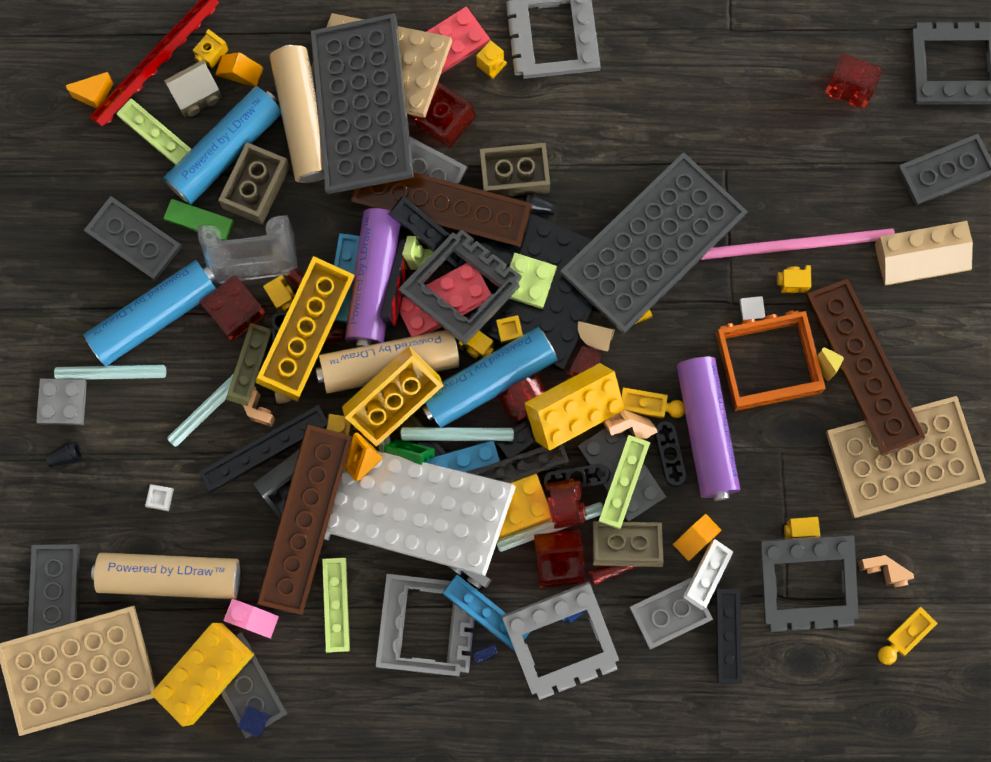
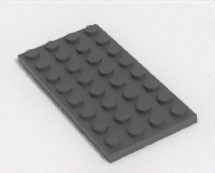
M393 13L312 30L311 39L325 191L331 194L414 178L396 15Z
M683 152L560 271V274L625 334L748 211Z

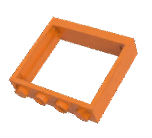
M792 310L786 312L785 316L777 317V314H772L760 321L748 319L736 326L733 323H728L717 330L715 335L734 411L821 394L826 389L806 311L793 312ZM797 325L812 382L739 397L726 339Z

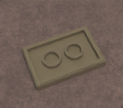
M593 521V566L663 567L662 523L623 522L621 529H617L598 521Z

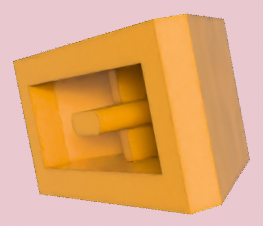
M238 52L222 55L215 75L255 87L259 83L264 68Z
M106 72L68 84L66 88L72 98L97 109L106 99L114 84L110 75Z
M357 432L353 435L344 468L357 482L372 470L383 457L370 442Z
M705 514L673 546L689 562L722 530Z

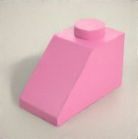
M232 599L223 621L271 638L279 616Z

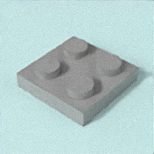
M40 379L36 423L44 425H84L87 381L85 379Z

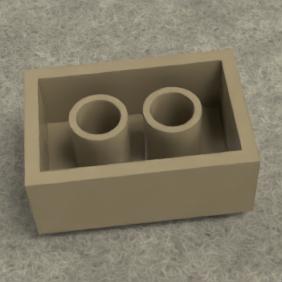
M246 142L218 200L221 207L263 225L290 168L287 158Z
M546 143L480 149L483 191L506 197L525 196L527 193H550Z

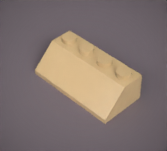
M967 221L880 236L874 244L884 286L972 270L973 241Z

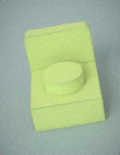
M407 236L402 255L410 269L417 270L433 254V251L431 249H423L416 236Z

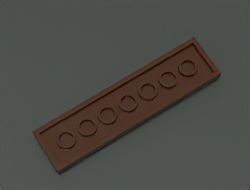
M413 172L414 178L354 189L351 200L353 203L391 211L400 197L404 196L439 226L458 231L463 230L469 234L521 247L532 208V203L415 172Z
M847 278L807 293L806 298L831 351L844 358L840 365L841 372L881 456L924 440L926 437L849 279Z
M310 424L306 425L257 604L303 615L353 436Z

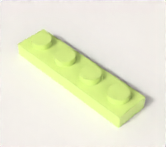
M132 98L116 113L122 121L174 165L191 150L190 147Z
M628 435L598 522L621 529L650 442Z
M346 558L322 559L326 653L349 652Z

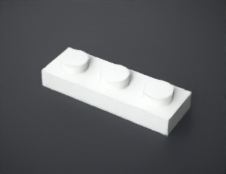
M712 540L683 598L699 609H705L733 551L717 540Z

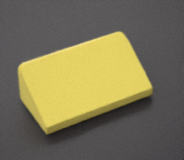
M823 347L817 357L821 372L829 382L837 373L844 358Z

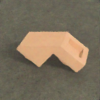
M254 386L248 406L243 405L251 421L273 427L275 418L271 411L263 407H258V410L256 409L261 395Z
M626 410L603 421L611 436L622 433L628 428L631 434L639 439H647L658 432L649 418Z
M886 555L862 559L858 562L859 570H867L868 574L880 572L882 567L886 585L894 584V588L906 586L909 580L914 579L913 573Z

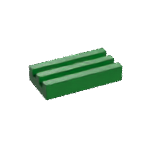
M396 439L384 446V453L400 456L420 465L424 461H429V458L435 457L434 448Z

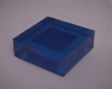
M492 645L473 654L476 663L479 664L497 655L498 651L495 645Z
M247 706L238 729L261 737L270 715Z

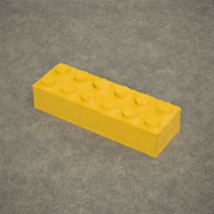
M313 256L257 376V384L298 402L351 286L354 274Z

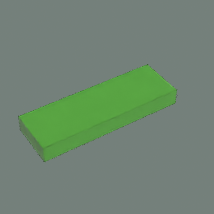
M171 199L163 218L167 222L225 242L234 223L232 219Z

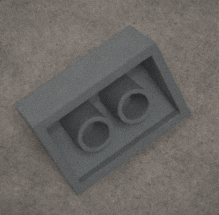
M299 450L254 483V486L279 519L282 515Z

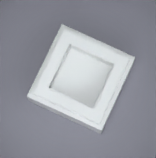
M762 296L741 298L739 300L742 322L748 319H755V321L764 320L765 310Z
M150 484L145 507L169 512L174 489Z

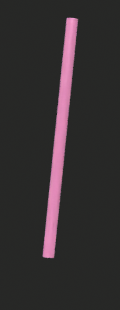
M892 228L713 247L701 260L874 242L880 236L895 234V231Z

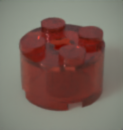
M537 373L533 374V380L527 377L508 388L505 396L503 393L497 396L511 420L515 419L516 422H519L526 418L528 414L524 403L546 392Z
M573 478L546 483V491L550 490L551 497H547L552 523H555L554 529L583 524V521H586L585 516H587L585 503H580L582 494L580 480L575 481Z

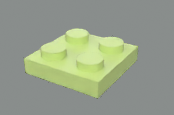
M514 253L510 267L518 272L522 278L518 282L520 287L509 299L543 309L557 266Z

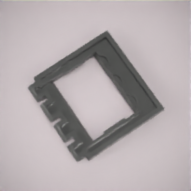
M916 22L915 29L911 31L915 105L991 104V22H978L977 28H975V22H956L955 28L953 22H935L934 29H932V22ZM986 40V66L989 81H927L924 41Z
M460 230L457 234L452 233L398 290L409 301L466 345L520 287L518 282L522 276L511 267L506 269L507 264L494 254L490 255L491 252L479 242H474V238ZM453 252L499 287L496 293H492L477 309L478 312L470 320L423 284Z
M853 534L760 540L764 623L769 624L770 632L787 631V623H790L791 631L810 630V622L812 621L814 630L833 628V620H836L837 628L854 627V619L859 618L855 537ZM842 560L841 583L842 593H844V606L777 610V586L774 564Z

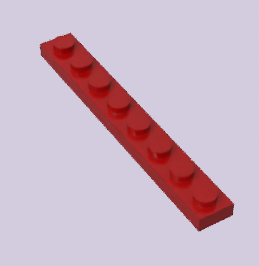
M199 0L89 118L100 126L110 123L118 109H121L133 94L142 89L143 83L157 73V68L172 57V52L186 42V37L201 26V21L215 11V7L219 2L217 0Z

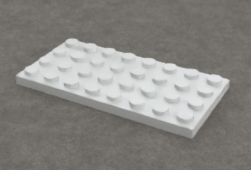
M379 452L383 459L360 481L356 482L347 470L343 469L326 529L327 533L479 575H486L515 490L513 484L424 462L420 465L400 456Z

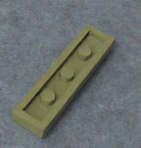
M250 323L225 400L248 406L272 329Z

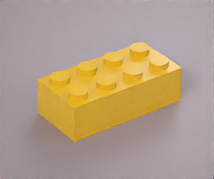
M408 346L342 406L344 417L377 447L444 385L440 376Z
M601 363L524 403L535 441L549 451L625 410L615 371Z
M537 474L510 483L515 486V490L498 539L552 520L553 516Z
M212 623L152 691L151 695L182 727L194 725L254 654L223 623Z

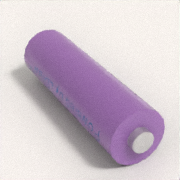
M370 208L363 211L355 276L345 333V341L355 344L356 347L382 343L385 339L386 324L381 318V313L400 233V224L388 215L390 210Z
M714 357L689 359L677 364L676 368L701 498L714 497V501L729 499L730 494L737 493L741 489L716 359Z

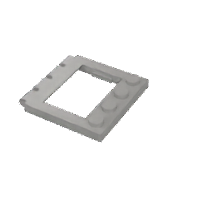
M509 0L506 2L507 17L510 18L508 19L510 37H512L510 40L512 57H521L513 59L515 75H523V79L600 71L601 65L592 0ZM561 4H571L578 60L535 64L528 8L557 7Z
M393 574L386 575L376 668L458 677L460 672L469 673L471 656L462 655V651L471 652L473 633L464 632V628H474L475 619L454 603L447 662H435V660L413 657L412 659L400 658L408 589L442 594L451 581Z
M589 582L502 615L532 695L537 693L539 700L554 695L553 686H557L559 692L575 687L574 678L576 677L579 678L581 684L598 678L596 670L599 668L602 675L618 670L615 662L619 661V658ZM587 610L590 616L589 621L597 641L599 640L603 653L538 678L534 668L535 663L522 635Z

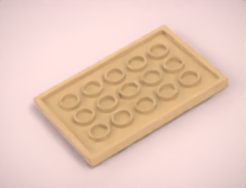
M332 13L327 27L364 19ZM398 26L407 114L425 118L450 50L452 39L450 36ZM313 61L311 70H312L314 85H315V89H316L315 72H314V61Z
M957 396L911 408L926 438L884 456H881L865 421L826 431L853 519L986 483Z
M135 606L0 643V664L19 736L154 698L151 693L156 688Z

